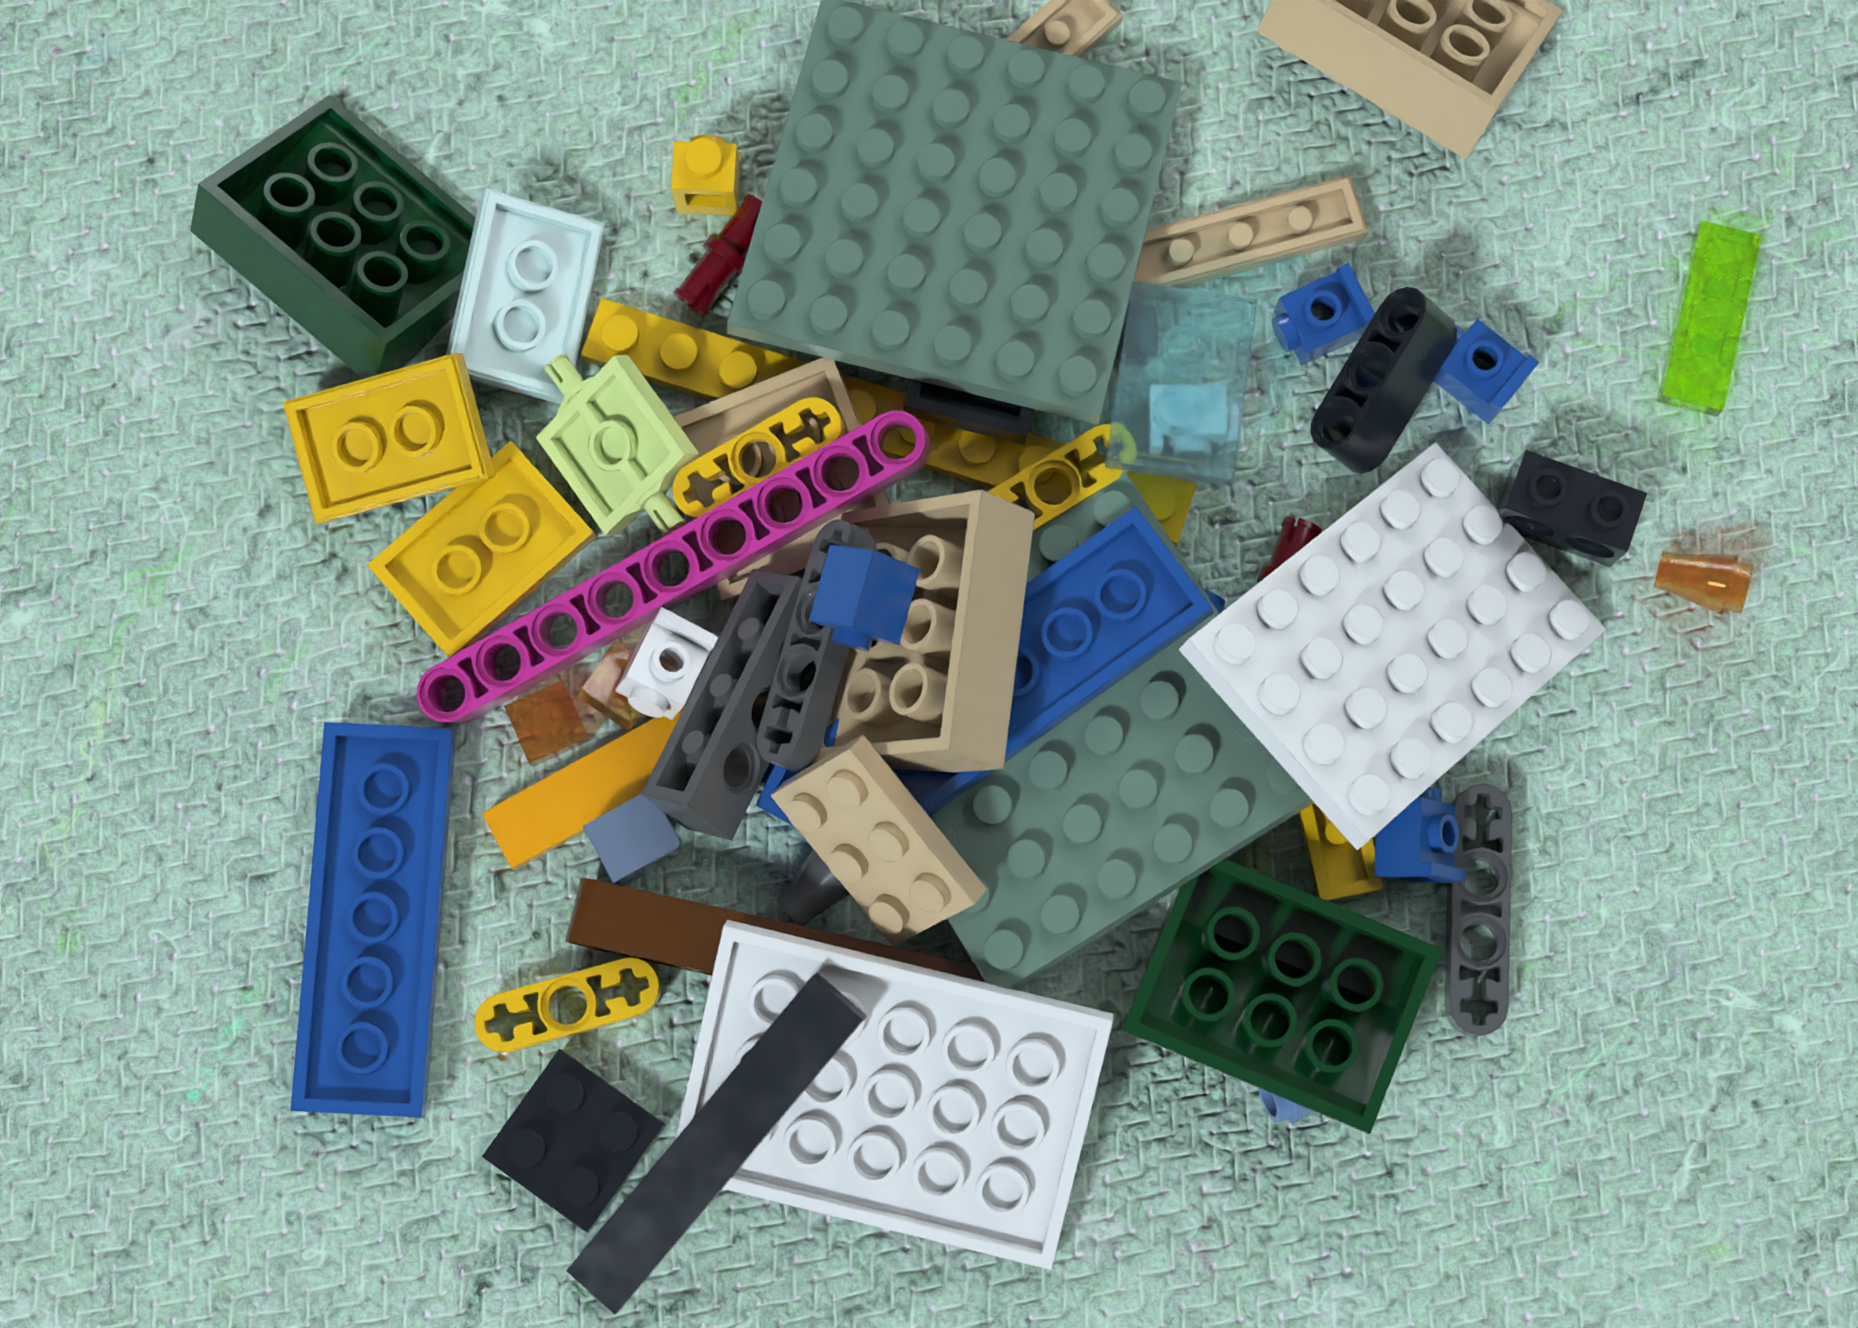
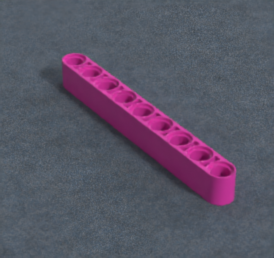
M892 410L877 416L433 666L422 675L417 685L416 697L419 707L426 716L440 722L464 724L481 717L650 622L661 607L667 610L675 608L917 472L925 465L930 455L931 443L928 433L915 416L905 411ZM903 427L914 431L916 445L912 453L902 459H891L885 456L883 441L891 430ZM841 459L856 461L859 467V478L855 485L845 491L830 489L827 482V473L831 465ZM796 490L800 493L803 501L799 516L788 523L776 522L771 512L775 497L783 491ZM732 521L741 522L746 531V541L743 547L730 555L721 554L716 545V535L719 529L724 524ZM677 552L684 553L690 564L687 578L679 585L667 586L660 574L663 561L671 554ZM622 583L627 584L632 590L633 605L624 616L612 618L606 609V596L614 586ZM568 614L576 622L577 636L570 646L559 650L552 643L550 631L555 620ZM512 645L520 654L521 667L517 675L510 680L504 681L497 674L495 662L499 652L505 647ZM457 677L464 685L465 699L458 709L450 712L442 705L440 698L441 689L446 681Z

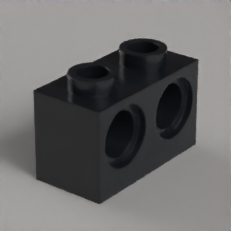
M1525 450L1509 470L1496 509L1502 521L1513 526L1521 536L1611 567L1628 552L1647 493Z

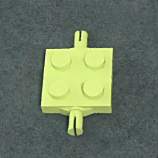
M561 354L549 361L551 364H546L544 370L557 385L564 398L555 418L536 438L605 535L619 534L640 512L645 510L660 529L663 537L686 525V520L676 510L666 496V493L680 469L690 463L699 452L628 355L613 356L594 377L586 380L582 379L566 354Z

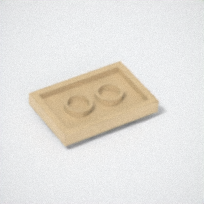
M864 735L785 780L770 795L786 814L792 825L799 830L829 867L831 873L842 883L868 915L874 926L881 931L892 946L975 905L987 890Z

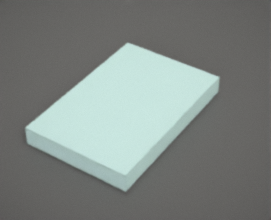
M487 188L481 193L446 355L463 353L470 380L561 404L564 395L549 374L545 372L544 368L546 364H551L549 362L551 359L561 354H566L574 368L576 366L605 223Z

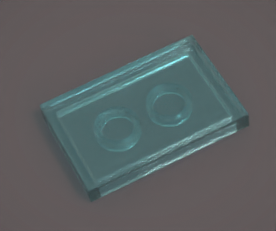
M1132 281L1105 460L1106 468L1232 486L1258 299Z

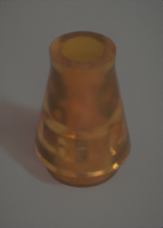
M1662 551L1653 588L1666 590L1721 616H1724L1725 611L1741 614L1750 584L1753 564L1738 561L1739 555L1675 554Z

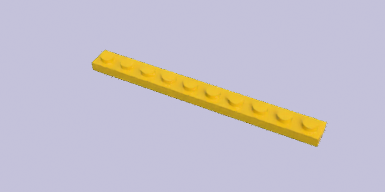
M604 298L600 299L581 353L584 362L603 367L613 356L628 355L648 382L711 402L808 363ZM841 373L861 425L883 413L892 410L903 411L907 393ZM916 418L928 433L931 443L930 455L925 465L921 468L988 489H993L1066 444L1029 432L1026 445H1021ZM903 427L891 430L883 441L885 456L892 459L907 457L912 453L916 445L915 432ZM1098 453L1095 454L1092 461L1080 468L1076 456L1067 459L1078 469L1084 488L1093 485L1086 477L1087 472L1097 465L1106 463L1110 466L1111 470L1118 468L1117 459ZM1134 465L1129 478L1174 546L1177 547L1197 484ZM1048 472L1036 480L1034 490L1042 502L1057 505L1069 498L1071 485L1064 475L1057 472ZM1020 488L1013 492L1019 499L1025 500L1023 489Z

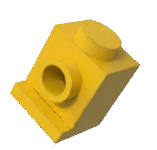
M696 135L690 138V142L674 141L671 192L677 213L733 216L739 208L742 154L738 153L737 144L727 143L724 138L714 135Z

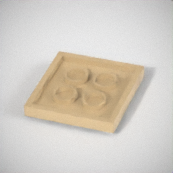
M824 357L673 417L699 452L692 461L797 401L808 397L821 398L831 403L843 418L845 434L861 426L837 361ZM813 412L807 413L802 417L806 425L804 430L790 438L785 434L783 426L773 432L786 446L790 462L800 456V453L792 447L794 443L806 437H810L817 444L822 443L826 439L823 429L831 423L829 416L819 419ZM767 442L752 443L744 450L741 461L744 471L747 475L756 478L768 475L775 467L776 452L773 446ZM728 458L720 461L718 464L727 474L711 482L704 479L701 475L692 480L696 490L688 495L690 502L698 500L707 507L711 506L715 502L712 497V491L727 481L733 484L735 493L744 488V484L732 474ZM852 459L836 461L831 465L827 473V482L830 489L834 491L850 489L859 478V467L857 462ZM886 489L846 512L891 505ZM786 490L775 497L771 512L776 522L788 523L799 516L803 504L800 493L796 490ZM842 514L717 583L722 601L728 602L739 598L753 569L791 576L805 572L812 545L818 532L832 520L841 519ZM737 521L724 524L716 535L717 548L724 555L736 553L743 547L746 541L745 528L741 522Z

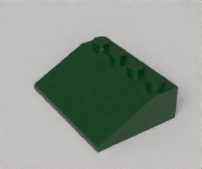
M328 95L198 183L190 231L362 379L403 367L416 357L455 315L476 217L334 97Z
M1224 859L1175 890L1122 1031L1366 1134H1370L1442 948L1228 859Z

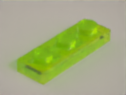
M1702 220L1695 228L1656 402L1716 417L1724 410L1762 235Z

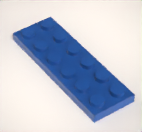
M1136 506L1026 584L1004 763L1214 614L1212 606ZM839 718L826 728L824 735V745L826 747L835 746ZM891 769L929 817L994 771L938 772Z
M324 722L290 1111L426 1118L456 731L452 728Z

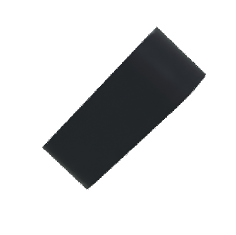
M1404 287L1389 294L1380 304L1315 412L1310 429L1313 442L1352 472L1362 474L1371 472L1379 467L1389 455L1452 351L1457 339V327L1454 320L1416 288Z

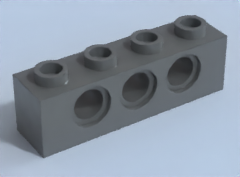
M756 569L752 570L641 795L685 829L732 841L767 770L769 762L765 761L758 752V729L802 583L800 577ZM814 661L810 662L801 674V691L806 689L816 668Z

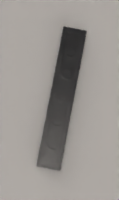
M818 972L814 974L566 1271L616 1315L868 1016Z

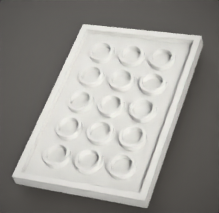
M1435 442L1191 636L1179 651L1353 847L1358 850L1607 629L1515 528L1502 521L1494 505Z
M727 920L722 930L676 1138L802 987L817 972L868 1017L723 1189L1052 1270L1111 1032L1113 1013L1010 988L1005 989L986 982Z

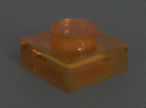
M615 639L576 696L629 732L642 713L634 709L628 703V698L616 692L615 689L632 657L633 651Z
M563 680L504 706L526 758L532 767L591 741Z

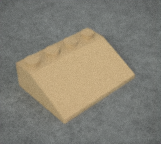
M1271 0L1256 32L1275 43L1282 50L1292 53L1328 75L1336 83L1346 86L1379 106L1387 114L1397 117L1430 137L1438 145L1453 151L1467 160L1564 10L1547 0Z
M975 490L842 513V520L867 530L875 538L877 552L920 569L900 644L895 645L872 641L870 651L849 648L827 724L828 726L839 718L835 746L826 747L823 738L821 748L812 763H816L864 735L890 769L938 772L1004 769L1034 512L984 490Z

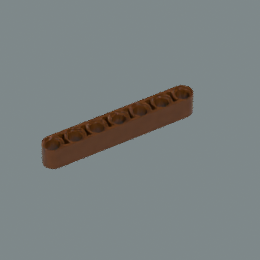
M580 878L565 942L712 976L723 926L727 920L985 982L975 964L587 878Z

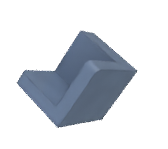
M641 794L583 825L612 882L621 886H626L642 877L641 869L679 849L681 846V841L666 813Z

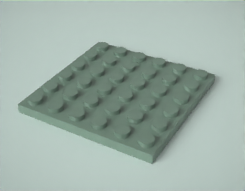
M821 0L727 321V334L1098 425L1182 82L844 0Z
M1125 470L1120 478L1032 533L1026 584L1136 506L1212 606L1214 614L1004 763V769L994 770L930 816V819L987 888L975 905L947 919L984 981L1005 989L1016 990L1314 803L1179 651L1191 636L1218 616L1219 612ZM815 668V670H814V672H813V674H812V677H811V679H810V681H809V683H808V685H807L808 687L811 685V683H812V681H813V679H814V677H815L816 668Z

